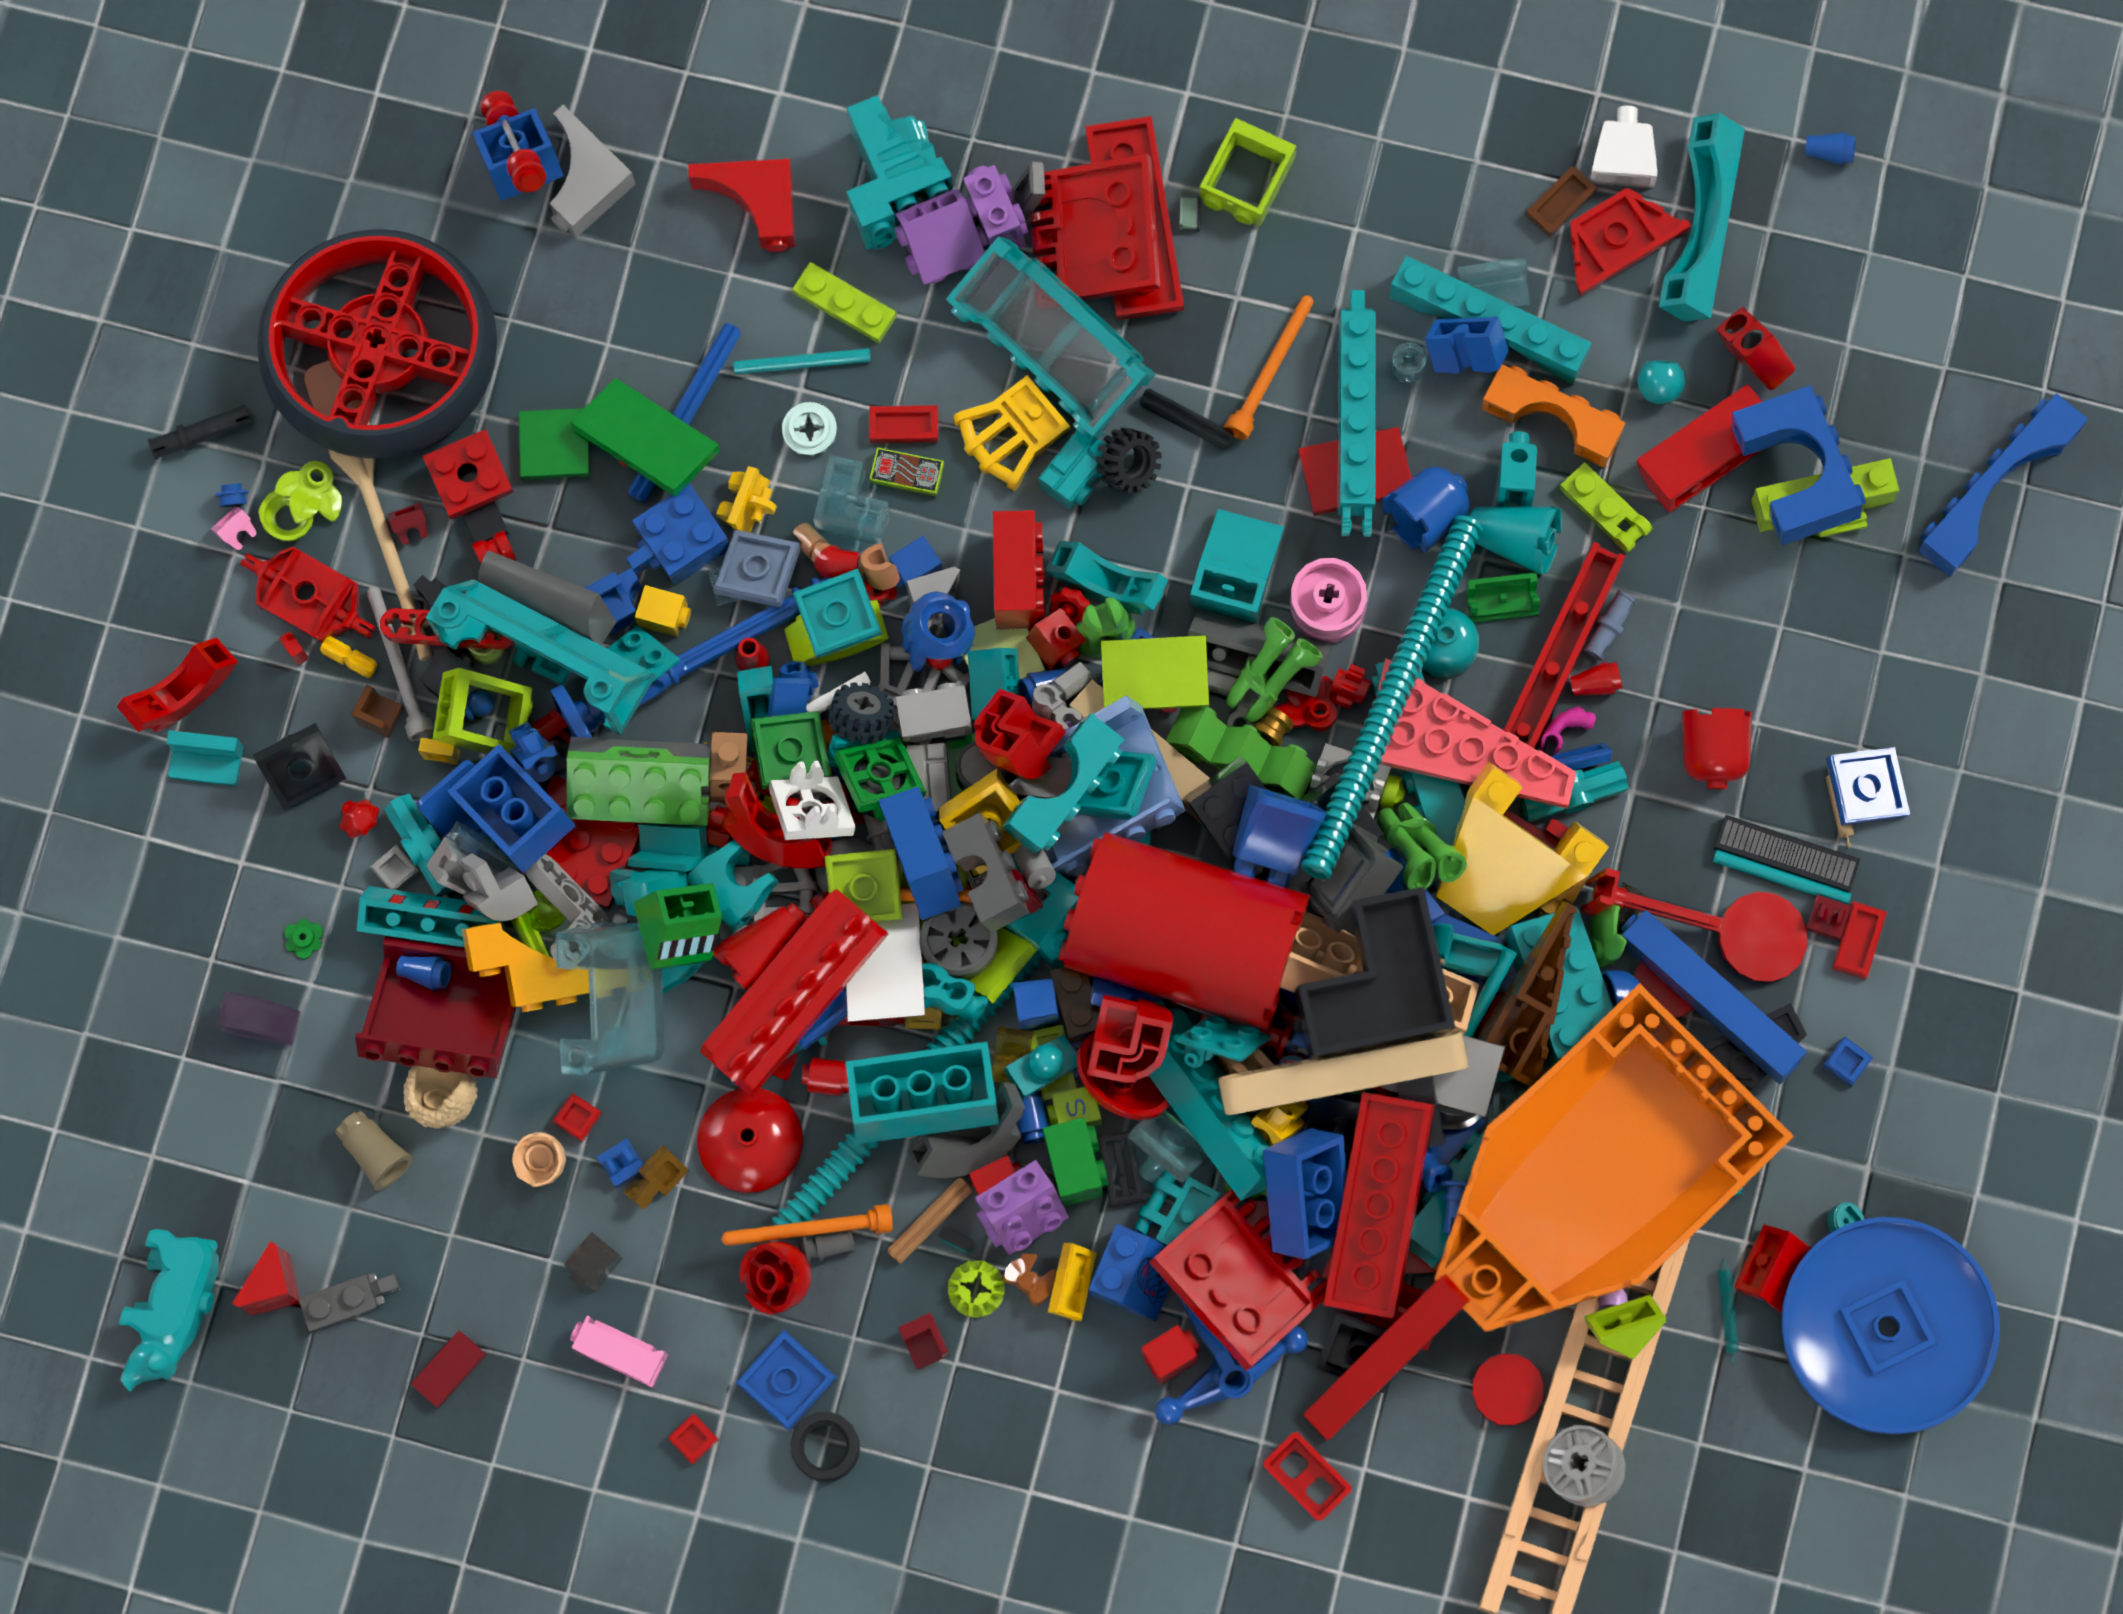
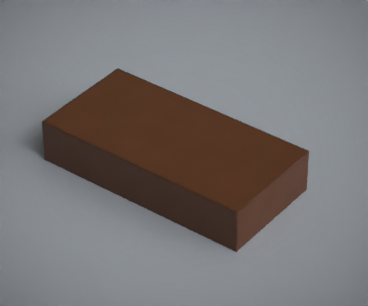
M1572 166L1526 211V217L1551 238L1597 192L1598 187L1577 168Z

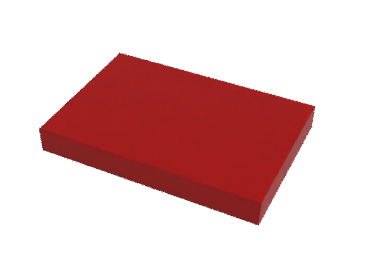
M1399 427L1375 432L1376 503L1381 502L1384 496L1411 478ZM1338 440L1298 448L1313 515L1337 511Z

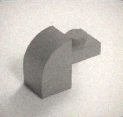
M472 853L460 860L465 870L463 879L472 890L463 898L472 908L485 916L497 921H508L521 916L538 905L524 875L508 867L496 876H493L487 862Z

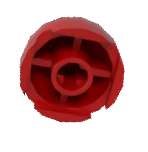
M783 1241L762 1243L748 1250L741 1261L740 1282H745L749 1292L745 1296L756 1310L767 1315L792 1309L803 1301L810 1289L812 1280L810 1264L806 1256L791 1244Z

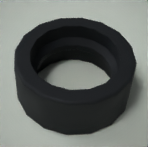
M829 1411L817 1412L804 1418L794 1429L790 1441L791 1456L798 1469L810 1479L820 1482L836 1481L846 1476L856 1465L860 1453L859 1438L852 1424L841 1415ZM819 1426L837 1428L846 1440L844 1458L839 1464L831 1468L814 1466L808 1461L804 1452L806 1437L813 1429Z

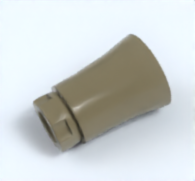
M362 1111L349 1115L336 1129L335 1133L343 1141V1146L353 1156L377 1191L387 1188L398 1180L413 1162V1156L398 1146L372 1119H368Z

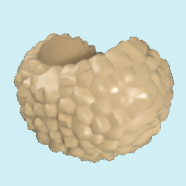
M414 1066L408 1071V1077L404 1083L405 1111L409 1112V1116L425 1128L429 1126L440 1129L445 1126L455 1125L469 1115L477 1098V1081L475 1077L465 1073L453 1071L440 1072L434 1068Z

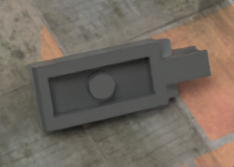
M376 1273L353 1278L298 1299L310 1333H314L378 1310L379 1306L386 1304L383 1296L400 1291L401 1288L397 1276L394 1274L377 1279Z

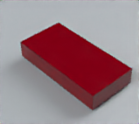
M459 1330L414 1379L411 1385L439 1409L487 1354Z

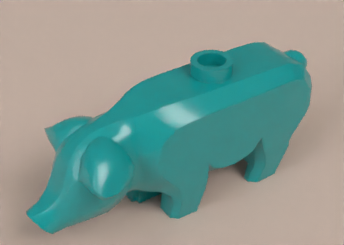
M162 1229L149 1231L145 1246L152 1250H150L147 1259L146 1270H158L161 1272L152 1284L148 1302H135L133 1308L124 1307L119 1320L120 1326L132 1327L141 1336V1344L130 1354L120 1378L129 1392L136 1385L145 1381L160 1378L169 1380L176 1373L178 1361L194 1341L204 1314L210 1313L214 1304V1294L211 1292L219 1269V1256L216 1253L218 1244L215 1240L198 1237L176 1238L169 1231Z

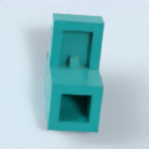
M620 867L609 872L612 884L611 892L615 899V904L625 907L627 915L636 916L633 902L657 890L689 886L686 871L651 868L644 872H638Z

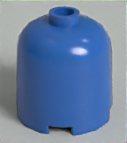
M1428 467L1384 496L1381 501L1382 510L1385 515L1390 512L1397 523L1392 527L1396 535L1412 550L1415 551L1421 547L1422 552L1425 553L1449 534V529L1453 525V520L1456 516H1467L1470 508L1467 494L1468 486L1465 480L1457 473L1453 474L1442 467Z

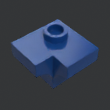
M632 568L619 575H616L614 571L585 587L599 593L616 620V624L610 631L609 636L636 622V610L633 606V600L636 593L642 587Z

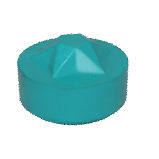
M1849 1202L1832 1207L1827 1216V1224L1831 1233L1850 1223L1864 1220L1861 1210L1855 1204Z

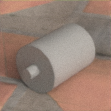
M1023 845L1016 849L1014 859L1030 888L1043 889L1054 881L1056 872L1044 849L1035 854Z

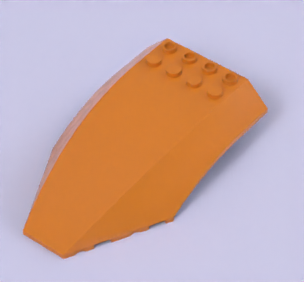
M1639 983L1546 1074L1486 1127L1434 1280L1437 1281L1446 1274L1470 1299L1463 1309L1485 1332L1641 1284L1718 1212L1794 1135Z

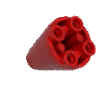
M792 902L789 906H782L721 940L714 948L713 954L724 966L728 965L734 972L732 976L747 990L780 953L808 917Z

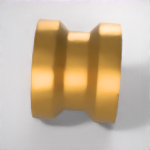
M1272 707L1259 722L1254 723L1252 726L1261 731V737L1272 746H1281L1283 735L1289 733L1294 724L1286 714Z

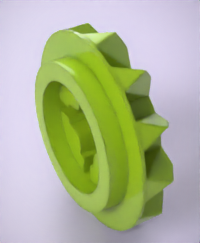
M984 1260L967 1261L955 1269L948 1281V1296L952 1305L957 1311L968 1317L978 1318L991 1314L1000 1306L1004 1298L1005 1284L1000 1272L996 1267ZM981 1274V1285L988 1291H991V1293H979L977 1298L974 1299V1303H971V1291L961 1285L973 1284L978 1275Z

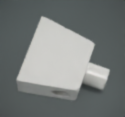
M1621 106L1617 109V121L1604 122L1590 175L1592 183L1654 188L1657 178V164L1652 125L1637 123L1638 109L1636 107Z

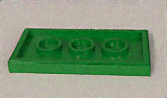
M616 377L570 422L572 430L674 497L720 452L719 444Z

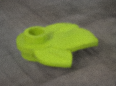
M310 461L300 471H291L283 474L276 484L274 493L290 498L289 507L295 523H301L310 519L318 511L326 519L334 522L341 511V494L332 485L333 473L331 469L323 462ZM313 472L321 474L322 481H313L310 474Z

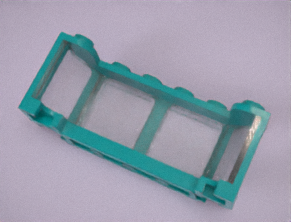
M998 237L946 298L953 306L951 312L964 323L970 320L981 324L988 330L985 335L992 343L1000 348L1004 345L1012 353L1010 359L1023 370L1028 368L1036 375L1034 381L1047 393H1050L1052 390L1060 398L1058 404L1076 420L1073 426L1087 438L1090 435L1102 438L1106 434L1105 429L1143 385L1147 386L1156 376L1150 368L1142 363L1144 359L1138 351L1036 258L1031 259L1025 255L1018 245L1010 239Z

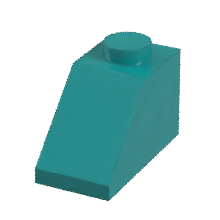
M771 666L737 671L739 696L750 751H754L749 722L751 719L767 717L774 678Z

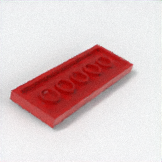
M1152 116L1085 126L1090 163L1148 154L1152 162L1160 288L1113 296L1117 321L1184 310Z
M1362 1092L1324 1299L1325 1306L1396 1319L1435 1105Z

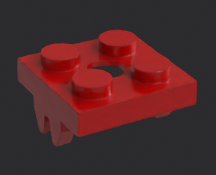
M486 429L423 456L450 520L514 493ZM464 464H473L477 468V476L471 482H463L458 478V470Z

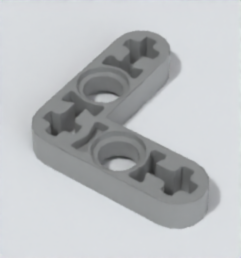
M544 854L526 871V875L536 888L570 921L550 949L553 959L562 968L571 970L587 957L604 935L610 922L607 914L554 859Z

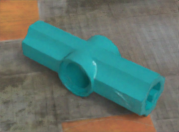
M1611 762L1586 772L1575 770L1576 776L1568 809L1519 797L1525 818L1531 823L1565 812V814L1576 813L1589 808L1595 801L1628 791L1627 777L1620 762Z
M409 793L398 796L390 801L384 808L386 815L402 838L400 842L416 867L419 866L435 895L443 896L454 891L438 883L426 866L442 842L431 823H427Z

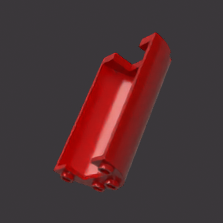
M1108 832L1104 834L1102 839L1095 838L1089 855L1092 861L1087 875L1080 874L1076 883L1074 895L1079 896L1076 909H1069L1064 924V929L1069 930L1068 940H1064L1059 954V960L1064 962V967L1269 1032L1279 997H1277L1296 933L1301 928L1310 895Z

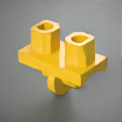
M748 466L746 472H732L728 482V489L732 493L737 494L734 503L726 501L720 503L716 517L735 530L751 533L755 521L761 522L764 513L774 514L776 511V504L769 501L772 490L768 487L771 481L763 477L757 468Z
M1305 1101L1269 1107L1257 1114L1250 1123L1257 1128L1269 1146H1272L1290 1138L1304 1127L1306 1122L1301 1117L1308 1110L1309 1105Z

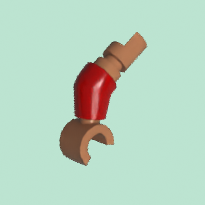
M808 523L798 525L792 532L802 542L801 551L813 561L816 571L826 579L858 569L861 577L865 574L867 582L874 589H890L899 582L900 576L897 567L887 561L883 543L875 544L861 554L860 552L841 550L835 545L832 546Z

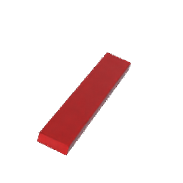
M1446 1274L1441 1276L1303 1415L1327 1441L1330 1440L1470 1299Z

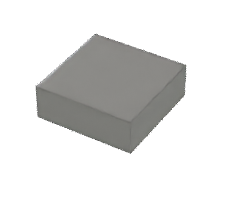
M397 845L370 866L371 870L385 886L393 890H400L420 873L418 868Z

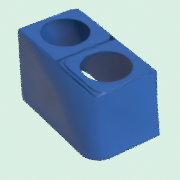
M1053 979L1013 983L1020 1033L1059 1025Z

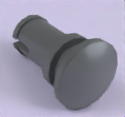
M851 1230L820 1236V1234L813 1235V1238L806 1239V1236L800 1237V1251L806 1256L810 1267V1260L817 1259L818 1262H823L825 1257L850 1252L855 1253Z

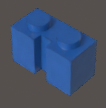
M1499 317L1435 319L1425 338L1435 373L1449 372L1451 374H1458L1465 371L1467 367H1472L1473 372L1489 373L1499 371L1509 351Z

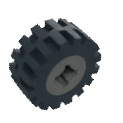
M857 682L851 683L850 687L845 684L841 686L840 690L837 689L833 696L829 712V725H832L831 729L834 733L839 732L838 736L844 739L847 737L851 743L860 741V745H866L867 741H870L872 744L878 742V739L882 741L886 734L888 735L894 714V702L892 698H888L887 692H879V687L875 685L871 688L868 687V683L863 682L862 686H858Z

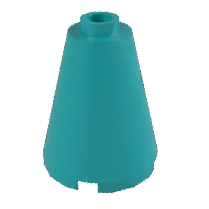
M1476 506L1472 512H1468L1467 516L1477 520L1483 527V532L1479 535L1477 545L1533 573L1536 572L1541 575L1548 573L1558 545L1554 544L1556 533L1561 534L1563 516L1561 509L1529 506Z

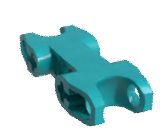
M735 840L705 857L687 876L688 883L691 886L714 883L722 914L721 924L725 922L732 931L743 927L760 911L764 902L779 882L773 874L767 873L748 886H740L734 877V867L744 854L745 849ZM638 923L631 929L627 938L613 956L619 965L625 966L646 952ZM704 963L658 969L654 977L655 980L648 984L644 993L650 1000H657L676 986L686 982Z

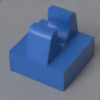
M627 1138L597 1157L616 1188L640 1174L638 1171L644 1165Z

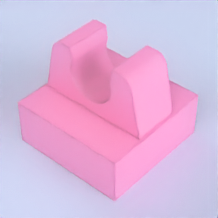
M237 506L231 509L211 528L219 539L237 550L243 547L237 541V534L240 531H246L251 537L256 535V530L250 522L251 519Z

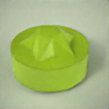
M1392 774L1388 775L1379 805L1381 808L1393 810L1395 805L1403 801L1405 790L1401 782L1402 777Z

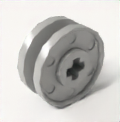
M1575 1425L1562 1430L1550 1441L1544 1453L1543 1471L1546 1482L1556 1494L1577 1506L1594 1507L1606 1503L1618 1492L1625 1477L1626 1463L1622 1450L1613 1439L1591 1426ZM1588 1461L1585 1463L1587 1468L1581 1472L1580 1470L1584 1469L1582 1463Z

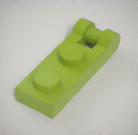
M1585 462L1559 487L1584 514L1626 553L1636 546L1635 541L1640 536L1645 537L1653 530L1650 522L1642 515H1639ZM1624 521L1631 526L1626 532L1618 527Z

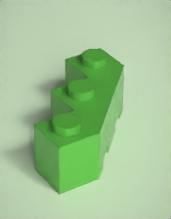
M1209 707L1181 708L1166 742L1190 762L1200 766L1204 760L1206 763L1219 769L1218 772H1220L1233 761L1242 757L1249 763L1267 790L1295 799L1303 797L1317 766L1306 756L1307 752L1304 749L1289 744L1288 747L1272 746L1261 737L1262 732L1250 725H1243V727L1227 726L1216 717L1217 713Z

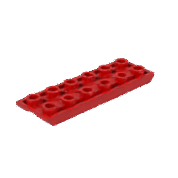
M838 889L833 890L707 1038L700 1049V1053L726 1074L745 1093L753 1097L886 939L889 933Z

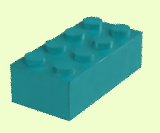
M1577 906V913L1573 915L1569 935L1571 938L1570 948L1566 950L1563 964L1565 972L1554 1025H1551L1547 1048L1549 1049L1547 1060L1550 1068L1564 1057L1613 1009ZM1555 913L1512 925L1504 935L1508 948L1517 953L1513 962L1517 973Z
M988 1042L846 1061L857 1144L999 1124Z

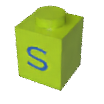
M1085 1087L1051 1095L1053 1105L1047 1106L1051 1126L1084 1117L1087 1127L1102 1125L1098 1103Z

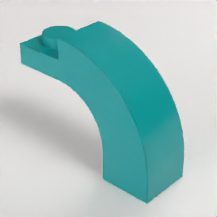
M1059 541L1045 569L1047 573L1070 588L1081 590V593L1101 603H1105L1106 598L1112 597L1118 600L1127 612L1143 615L1145 610L1155 609L1162 599L1163 590L1168 582V579L1160 573L1134 571L1111 563L1092 552L1080 542Z

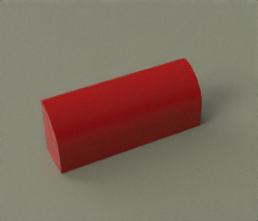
M1748 384L1636 459L1638 469L1645 483L1669 514L1760 452L1757 451L1743 456L1731 428L1732 412L1763 402Z

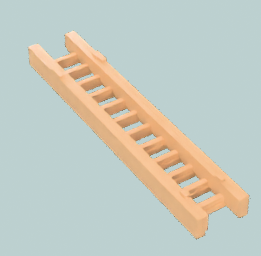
M1690 1238L1661 1265L1656 1282L1646 1279L1641 1284L1627 1288L1645 1295H1651L1665 1316ZM1599 1297L1576 1304L1478 1610L1489 1614H1497L1506 1585L1517 1588V1593L1540 1601L1541 1597L1554 1601L1550 1614H1571L1606 1503L1594 1507H1584L1579 1522L1533 1507L1532 1504L1539 1483L1549 1485L1543 1472L1544 1453L1555 1436L1561 1414L1608 1429L1607 1436L1613 1439L1623 1452L1662 1327L1640 1353L1632 1359L1600 1344L1595 1336L1587 1334L1589 1327L1584 1321V1316L1599 1311ZM1583 1346L1630 1361L1623 1385L1576 1369ZM1572 1380L1619 1395L1613 1418L1610 1419L1566 1404L1565 1401ZM1528 1517L1575 1532L1569 1556L1566 1557L1521 1541ZM1517 1551L1565 1567L1557 1592L1510 1576Z

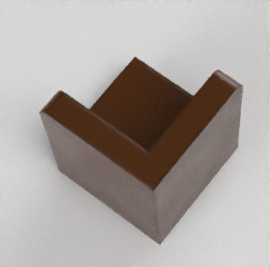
M366 685L351 715L358 725L389 738L404 707L402 704L378 694L374 687Z

